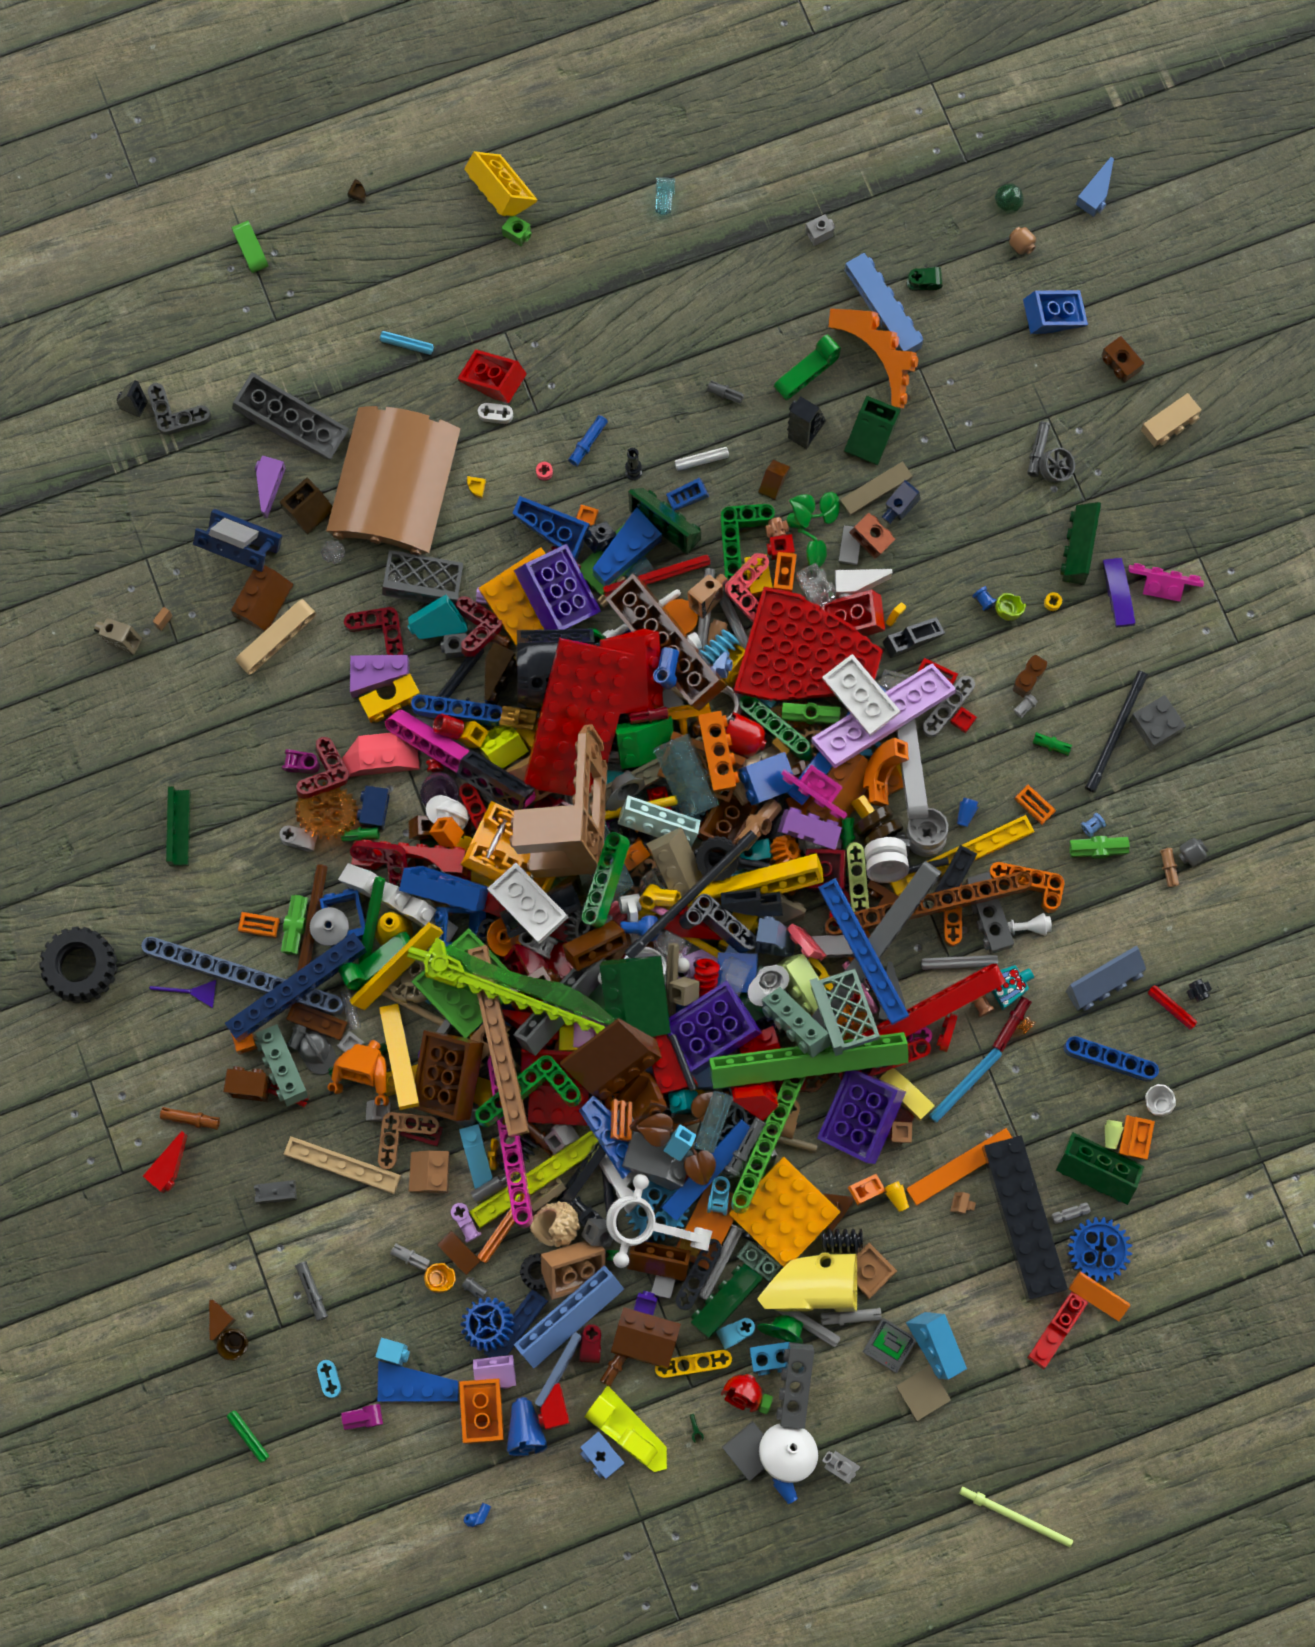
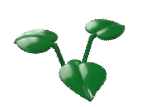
M826 492L821 497L819 505L820 514H812L815 510V500L811 495L801 494L789 500L794 513H790L787 517L789 528L798 529V533H803L813 540L808 543L806 550L811 573H815L825 562L827 548L824 541H817L815 536L804 529L809 526L811 518L823 516L826 524H831L837 519L840 511V502L837 494L834 492Z

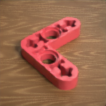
M761 553L752 555L724 587L726 595L752 622H754L756 613L750 610L754 609L757 611L759 602L747 588L769 565L768 557ZM757 558L762 559V565H757L755 567V565L758 563ZM745 570H749L751 573V577L747 581L742 576ZM732 585H734V586L737 585V587H736L735 589L738 591V593H743V594L738 595V594L735 593V592H731V591H732L731 586H732ZM745 597L750 599L748 607L742 605V600Z

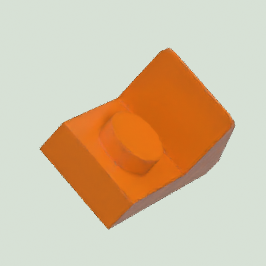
M877 1174L848 1187L858 1206L886 1191Z

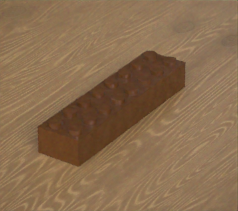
M632 574L606 598L607 602L631 632L640 629L659 632L660 654L664 647L679 651L675 671L677 678L675 686L692 707L700 711L728 686L651 590L635 574Z

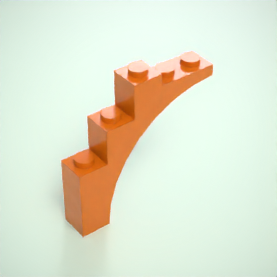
M830 309L828 327L855 334L877 353L889 377L891 405L904 409V404L907 403L906 386L909 384V375L907 373L908 371L915 372V367L918 366L917 353L896 350L899 344V337L896 332L876 330L880 322L878 313L863 310Z

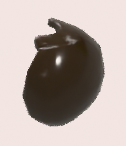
M239 1329L224 1331L217 1340L216 1349L218 1354L225 1360H237L247 1350V1336Z

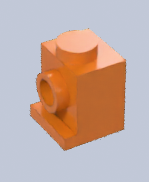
M253 1033L241 1042H238L232 1035L236 1052L239 1055L258 1049Z

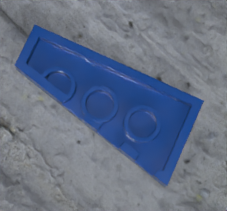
M593 1095L579 1109V1112L621 1178L624 1179L631 1172L622 1167L630 1141L610 1139L611 1112ZM617 1119V1135H619V1120H618V1119Z

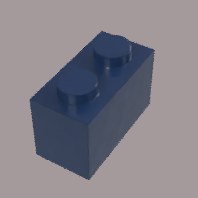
M366 785L365 791L361 792L360 802H363L362 809H359L357 813V820L361 827H378L380 830H384L390 798L389 789Z

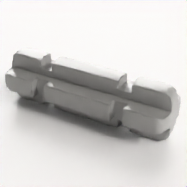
M1083 1203L1079 1207L1074 1206L1062 1210L1061 1213H1053V1222L1058 1224L1063 1222V1220L1067 1221L1081 1216L1080 1214H1088L1091 1212L1088 1203Z

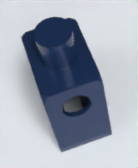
M904 480L886 502L888 510L883 514L882 518L888 524H891L896 517L902 520L920 501V492Z

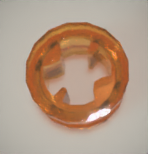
M1030 1016L1017 1028L1018 1030H1023L1024 1035L1036 1023L1035 1020L1031 1021Z

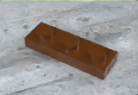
M297 1002L291 1006L286 1018L287 1021L339 1041L342 1040L348 1022Z

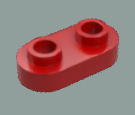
M950 1013L949 1016H945L942 1027H945L944 1035H939L937 1045L940 1046L939 1050L948 1051L958 1015Z

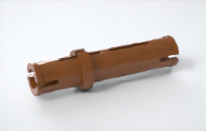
M162 1107L160 1111V1119L195 1125L196 1128L207 1127L218 1130L220 1125V1117L203 1115L202 1112L191 1113Z

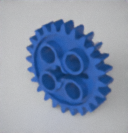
M1094 1217L1093 1223L1087 1219L1086 1226L1080 1223V1231L1074 1229L1073 1232L1076 1236L1069 1237L1073 1243L1067 1245V1247L1072 1248V1251L1068 1252L1067 1255L1074 1257L1069 1262H1076L1077 1264L1074 1270L1080 1268L1083 1274L1086 1273L1088 1277L1094 1276V1281L1098 1282L1099 1277H1101L1103 1282H1106L1107 1276L1110 1280H1113V1273L1120 1276L1119 1269L1125 1271L1127 1268L1124 1263L1129 1264L1131 1262L1126 1257L1133 1254L1127 1251L1132 1245L1126 1244V1241L1130 1239V1237L1123 1236L1126 1230L1119 1231L1120 1224L1112 1226V1219L1107 1224L1105 1217L1100 1222H1098L1097 1217ZM1100 1232H1102L1101 1249H1104V1252L1100 1254V1267H1097L1096 1263L1099 1252L1095 1248L1100 1244ZM1088 1233L1095 1235V1243L1091 1244L1086 1240ZM1108 1236L1115 1239V1246H1109L1106 1243ZM1085 1253L1093 1255V1263H1087L1084 1260ZM1105 1256H1110L1113 1259L1112 1266H1107L1104 1263Z

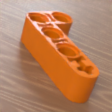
M996 862L991 865L989 870L991 878L1005 876L1006 871H1009L1008 875L1025 871L1032 877H1038L1040 883H1032L1029 890L1043 893L1042 909L1047 913H1053L1060 906L1064 888V879L1061 875L1002 862ZM996 869H999V876H996ZM1026 878L1018 880V883L1022 886H1026L1029 883ZM1050 881H1057L1059 883V887L1053 888L1050 885ZM1006 882L1000 883V884L1008 885V886H1009V884L1006 883ZM1053 899L1056 902V906H1049L1046 900Z

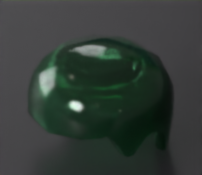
M1009 183L997 189L995 201L997 206L1005 212L1009 210L1018 211L1023 205L1024 196L1018 186Z

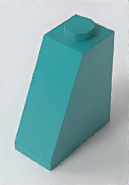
M447 594L408 617L409 625L407 627L412 635L416 634L418 639L459 634L467 631V622Z

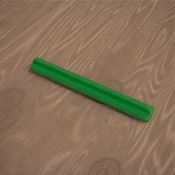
M380 876L375 877L373 881L362 944L367 953L358 959V964L372 954L386 881Z

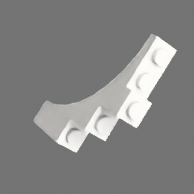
M348 863L338 880L350 889L358 890L359 893L371 897L374 878L379 876L371 871ZM385 882L382 904L405 916L422 928L428 922L435 925L434 915L437 911L424 900L399 891L400 887ZM449 920L447 923L446 941H450L458 929Z

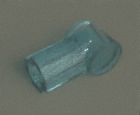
M657 177L655 212L662 215L671 213L672 196L675 192V178Z

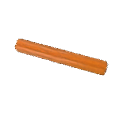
M520 1194L516 1202H522L525 1195ZM512 1209L509 1210L478 1254V1258L482 1262H488L514 1225Z

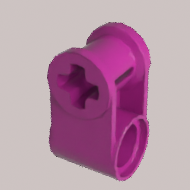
M290 749L285 750L286 758L285 764L282 765V770L315 774L319 771L320 762L314 754ZM310 760H314V761H315V763H314L313 766H311V767H307V766H306V764H307L308 761H310Z

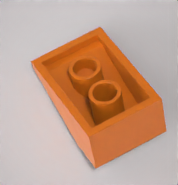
M500 1379L460 1381L463 1443L504 1441Z

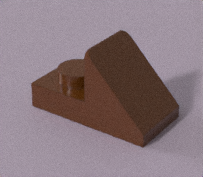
M872 880L867 885L868 894L874 899H881L878 906L893 903L899 897Z

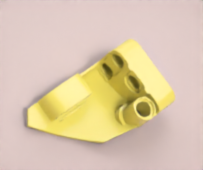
M821 1253L816 1256L793 1259L774 1277L757 1299L765 1309H775L776 1311L783 1312L812 1311L813 1309H835L836 1312H856L857 1255ZM830 1259L831 1265L827 1268L822 1267L823 1260Z

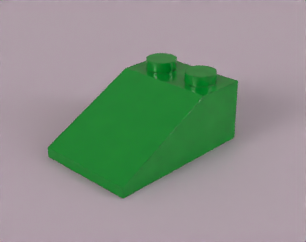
M668 716V719L652 721V723L648 721L631 724V722L617 724L616 739L622 769L642 766L665 755L674 731L672 716Z

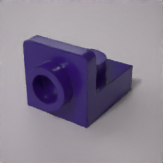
M643 1291V1294L638 1293L634 1310L653 1316L658 1299L654 1297V1293Z

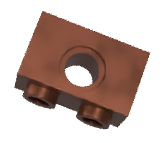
M870 513L849 532L874 559L895 540L892 533L879 523V520ZM870 531L876 534V538L871 536Z

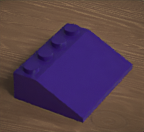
M567 544L514 570L544 630L568 629L601 612Z
M727 980L669 1017L671 1033L668 1035L676 1034L690 1072L695 1075L710 1067L709 1058L727 1056L761 1034L753 1017Z
M846 1071L817 1139L866 1163L876 1164L906 1091L861 1071Z

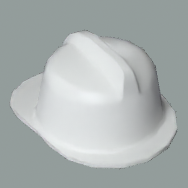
M434 796L428 801L426 806L427 817L432 823H435L437 818L452 817L461 829H464L468 823L469 817L466 807L447 796Z
M778 965L766 966L760 969L748 988V998L755 1005L763 1006L762 999L779 987L784 990L789 982L787 970Z

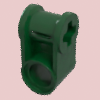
M941 268L912 269L906 282L907 287L912 291H934L943 287Z

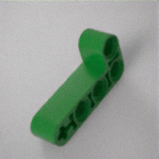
M828 334L823 336L816 344V349L778 379L773 387L785 400H789L838 360L841 347Z
M401 932L360 964L357 965L350 962L340 967L338 972L346 987L358 992L411 940L408 933Z

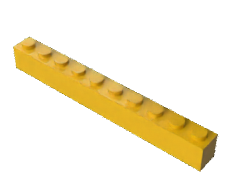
M816 853L734 875L723 881H712L699 895L708 894L721 905V893L760 888L761 894L780 892L781 894L822 883V866ZM699 901L700 906L704 908L703 903ZM642 906L641 911H638V920L649 915L657 917L658 920L662 917V915L645 909Z

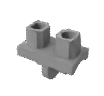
M828 1451L823 1458V1462L826 1463L824 1468L848 1484L856 1476L855 1472L860 1468L856 1463L836 1451L834 1453Z

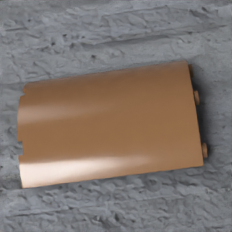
M377 406L358 407L326 532L339 540L344 538L368 539L373 543L380 544L383 542L406 549L415 555L429 553L460 428L443 420H439V422L429 420L428 415L405 409L386 407V410H378Z

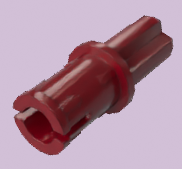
M667 707L651 710L647 708V711L631 713L629 719L631 724L648 721L652 723V721L668 719Z

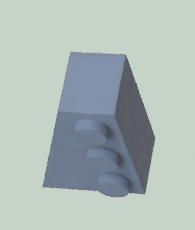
M769 916L759 919L756 953L783 957L793 956L795 943L789 937L791 934L788 932L787 927L780 921H775L774 917Z

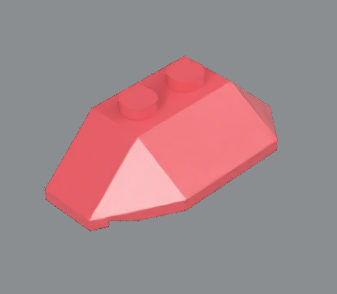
M392 733L358 736L342 758L349 772V777L420 770L418 750Z

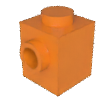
M452 817L437 818L429 833L439 845L456 847L464 831Z

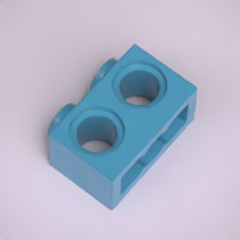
M790 1342L751 1347L750 1355L753 1373L758 1372V1376L770 1374L769 1370L776 1369L778 1373H782V1368H786V1362H777L776 1355L780 1352L784 1353V1350L788 1349ZM763 1355L767 1358L768 1362L765 1366H759L756 1363L758 1356Z

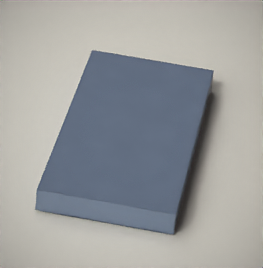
M574 1332L536 1399L535 1404L542 1407L582 1341V1337L578 1333Z

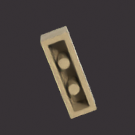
M1187 393L1145 422L1141 431L1154 447L1159 444L1162 446L1170 440V436L1180 434L1187 424L1192 425L1197 422L1201 409Z

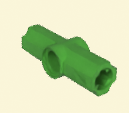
M783 703L782 720L800 721L807 724H835L840 718V707L819 706L814 703ZM812 710L816 713V715L814 717H808L806 715V712Z
M1107 836L1070 840L1069 846L1071 857L1092 856V858L1096 859L1106 858L1109 855L1129 854L1130 848L1128 837L1107 838Z
M291 895L288 915L285 916L283 925L282 953L298 955L301 935L304 934L306 925L307 897Z

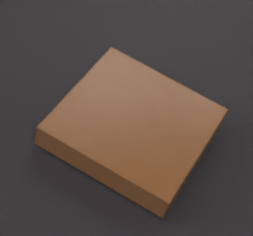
M868 1243L857 1254V1288L870 1299L897 1270Z

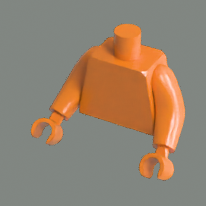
M371 1040L368 1046L355 1044L351 1049L343 1053L334 1063L331 1078L333 1082L328 1084V1090L334 1091L335 1094L342 1093L343 1086L339 1083L342 1078L373 1087L375 1085L376 1093H378V1096L375 1098V1104L379 1106L382 1098L384 1101L383 1105L387 1106L389 1098L384 1095L386 1093V1061L379 1050L381 1045L377 1041Z

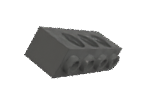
M990 872L967 878L966 885L992 879ZM982 887L980 889V891L984 892L986 895L990 894L991 890L988 887ZM965 891L967 896L970 895L972 897L970 892ZM999 898L970 905L973 914H977V927L979 932H983L985 937L983 944L990 954L1010 949L1014 946ZM984 910L992 911L993 916L990 918L985 917L983 914ZM997 928L999 935H991L989 929Z
M789 1343L788 1349L784 1350L786 1368H782L781 1380H784V1386L779 1390V1400H782L781 1407H777L776 1419H779L782 1427L805 1429L814 1358L813 1345ZM800 1362L802 1367L800 1369H793V1364ZM793 1382L800 1383L796 1389L790 1388V1384ZM792 1401L798 1403L795 1408L787 1407L788 1403Z

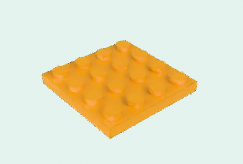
M542 547L478 588L499 620H502V626L516 647L517 630H544L514 572L515 569L546 554Z
M783 1156L761 1179L748 1210L745 1213L739 1214L732 1209L728 1214L782 1267H785L791 1260L799 1257L835 1219L840 1211ZM742 1199L737 1205L744 1206L746 1202Z

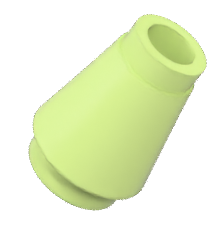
M1107 1120L1106 1124H1104L1106 1148L1117 1149L1124 1128L1122 1127L1123 1122Z

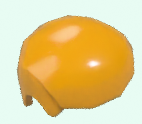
M444 1263L432 1264L426 1269L424 1274L426 1287L434 1293H445L453 1287L456 1280L455 1271Z

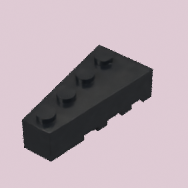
M800 396L789 407L788 439L807 450L827 420L819 407Z

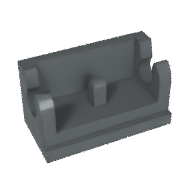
M295 1180L254 1185L256 1191L255 1203L258 1205L297 1200Z

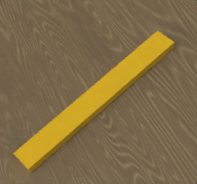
M1024 815L962 846L977 853L974 860L976 861L1033 834L1035 831L1027 816ZM959 846L929 861L948 857L950 864ZM949 865L937 867L942 872L940 877L944 875ZM916 873L908 874L898 881L889 882L894 894L900 896Z

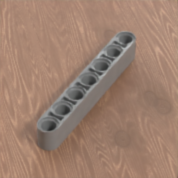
M915 719L896 730V738L908 742L909 760L900 764L908 819L928 818V805Z

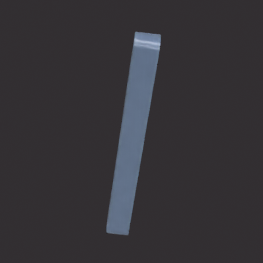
M147 937L142 942L143 951L152 958L261 993H268L277 984H281L286 980L155 937ZM156 943V948L153 951H148L149 944ZM167 950H175L171 957H166ZM186 955H193V959L190 962H184ZM210 960V967L202 968L203 962ZM228 966V973L220 974L221 968ZM241 972H247L248 975L245 980L238 979ZM259 978L266 979L263 986H257L256 983ZM314 989L297 1001V1003L334 1016L341 1014L344 1010V1004L338 996L318 989ZM315 995L321 996V1000L317 1004L311 1003V999ZM333 1001L339 1002V1006L335 1010L329 1008Z

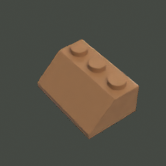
M586 1240L541 1254V1271L552 1300L573 1293L605 1265V1249L602 1246H591Z

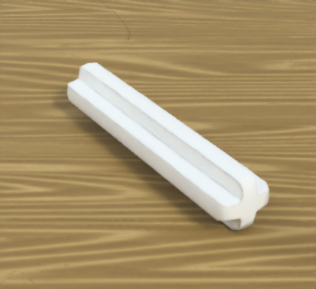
M727 447L678 459L675 460V467L677 471L725 459L729 457V451Z

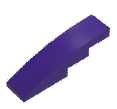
M1122 558L1103 560V568L1111 610L1114 614L1115 627L1135 626L1132 600Z

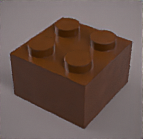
M233 1066V1069H227L223 1092L229 1098L268 1102V1090L271 1085V1079L267 1073H264V1070L252 1069L251 1072L246 1071L243 1067Z

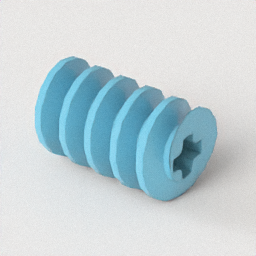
M722 629L720 631L722 636L716 635V641H709L711 647L705 645V652L700 650L711 665L724 652L729 654L728 649L735 651L734 643L739 646L741 645L730 632Z

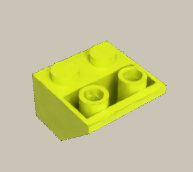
M495 726L489 730L481 747H478L487 760L502 769L529 752L517 731L512 727Z

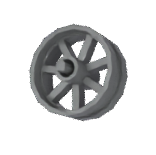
M1065 448L1046 451L1039 461L1041 475L1052 483L1068 480L1075 471L1074 457ZM1052 452H1055V460L1050 456ZM1059 454L1063 456L1061 460H1059ZM1057 472H1058V475H1059L1060 479H1058V478L1055 477V475H1056Z

